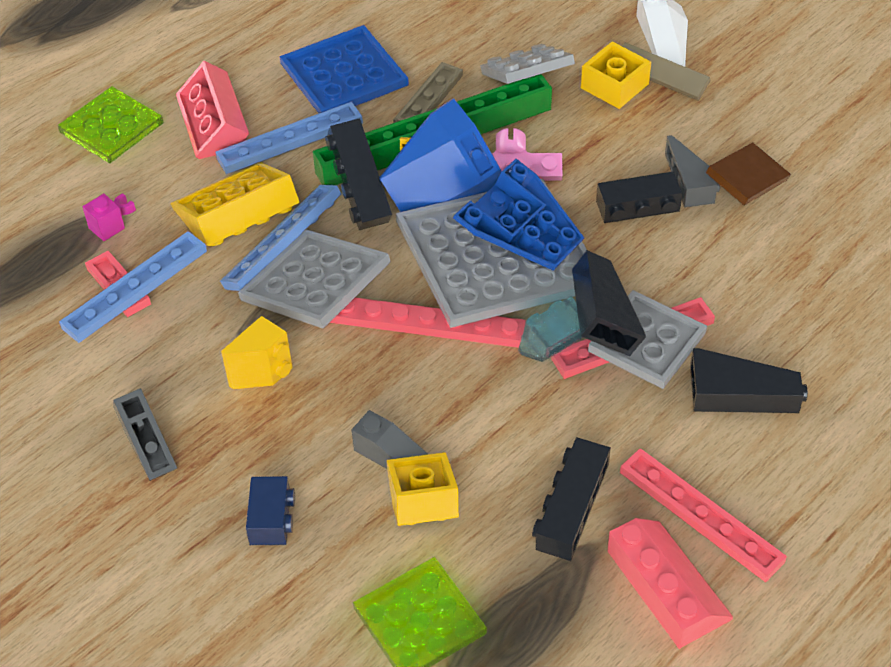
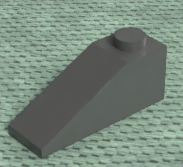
M667 136L665 156L671 172L674 171L682 191L681 200L684 208L715 204L716 193L720 191V185L707 175L706 171L709 165L674 136Z
M141 388L114 399L113 408L149 481L176 470L177 466Z
M368 410L351 430L354 451L386 469L387 460L428 455L426 451L393 422L371 410Z

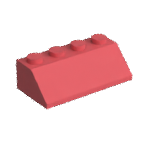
M203 61L176 93L192 147L198 159L216 156V151L243 142L249 135L227 71Z
M635 518L609 532L607 552L679 649L733 619L731 613L659 521Z

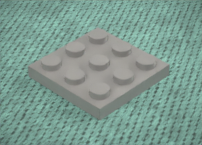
M538 44L532 46V50L527 52L523 50L509 53L510 57L503 59L501 57L490 58L487 60L488 63L480 66L482 75L508 84L575 64L573 54L564 52L563 49L557 50L553 46L547 47L545 44Z
M633 290L628 295V298L644 329L646 338L631 356L593 341L589 343L588 352L664 389L690 355L693 348L697 346L706 334L707 325Z

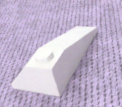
M638 0L636 16L652 54L685 67L688 19L682 6L674 0Z

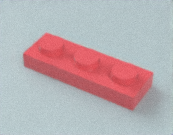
M109 251L85 262L87 271L104 290L128 273ZM144 296L123 311L127 318L151 305L149 296Z

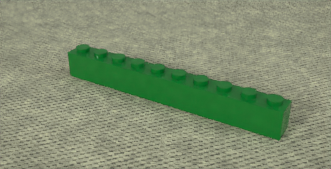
M539 74L459 100L457 103L475 124L479 133L484 134L551 110L552 87L543 75ZM436 109L365 133L377 171L387 168L399 154L400 138H411L430 113ZM327 146L313 150L315 174L321 184L338 185L343 183L341 175H337L334 170L333 160H335L333 151H329Z

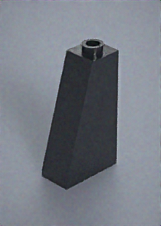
M586 250L572 269L580 335L583 338L631 356L646 338L644 329L611 260Z
M693 348L690 373L694 412L800 413L802 402L807 401V385L802 384L801 372L700 348Z

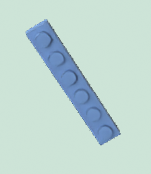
M349 102L215 152L216 158L224 172L229 174L323 139L327 136L331 125L359 118L363 124L362 115L354 104Z
M319 185L220 280L224 289L240 291L298 238L309 225L314 224L326 209L334 205V201L341 195L338 186Z
M187 231L59 321L61 329L80 343L206 253V244Z

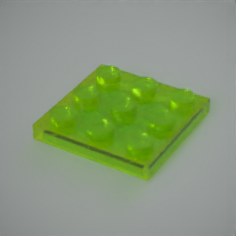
M111 86L58 124V128L61 134L106 162L112 163L164 122L162 115Z
M435 557L353 602L354 610L393 667H431L487 634L485 624Z

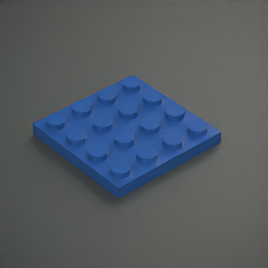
M365 25L279 56L280 64L318 114L349 102L357 106L409 85L406 74Z

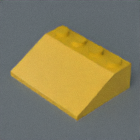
M259 162L170 204L194 236L205 243L206 246L213 247L223 243L224 239L231 235L243 234L247 231L248 227L254 224L266 223L270 220L271 216L277 213L289 212L292 210V206L300 202L290 174Z

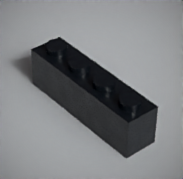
M360 118L331 125L327 136H325L328 150L333 151L335 160H333L334 170L337 175H341L343 184H341L342 194L345 199H349L351 205L349 214L352 223H357L359 230L389 223L392 212L379 179L380 177Z
M576 437L572 448H566L562 460L564 468L562 471L557 470L552 485L555 488L552 495L547 494L542 512H545L542 520H536L532 536L536 537L537 551L568 561L572 560L609 466L611 447Z

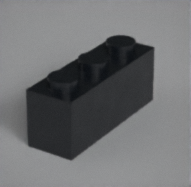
M674 171L597 183L596 202L604 223L680 212L682 191Z

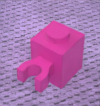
M103 193L82 206L88 228L103 242L125 229L122 219L123 215L136 211L134 202L129 201L127 203L126 195L123 193L117 196L114 202Z

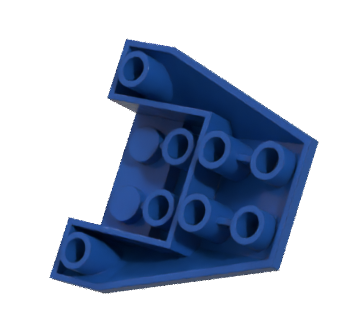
M452 98L430 113L379 179L398 210L403 212L488 192L496 184L501 169L475 124L455 99Z
M518 159L511 162L500 173L496 184L475 204L470 200L453 217L473 235L553 271L584 239V236L537 174Z

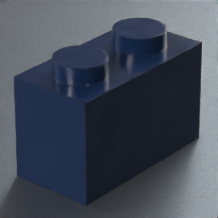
M288 476L251 477L246 521L249 545H287V533L293 532V515L289 514V508L295 506V489L289 487Z

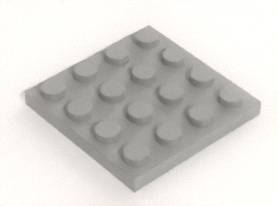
M305 230L246 284L238 294L243 302L324 328L390 263L389 254Z

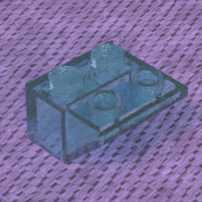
M571 296L564 301L558 300L547 311L540 315L535 313L526 320L518 349L521 355L544 362L583 338L580 335L577 305L573 297Z

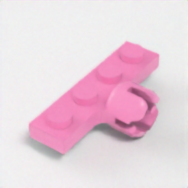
M508 128L496 134V151L492 155L499 165L501 172L511 162L518 159L536 173L540 180L562 181V153L527 152L525 133L516 128H513V140H508Z

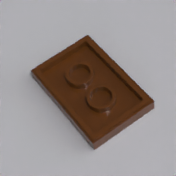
M753 142L710 165L706 171L707 175L744 206L786 182L791 175Z

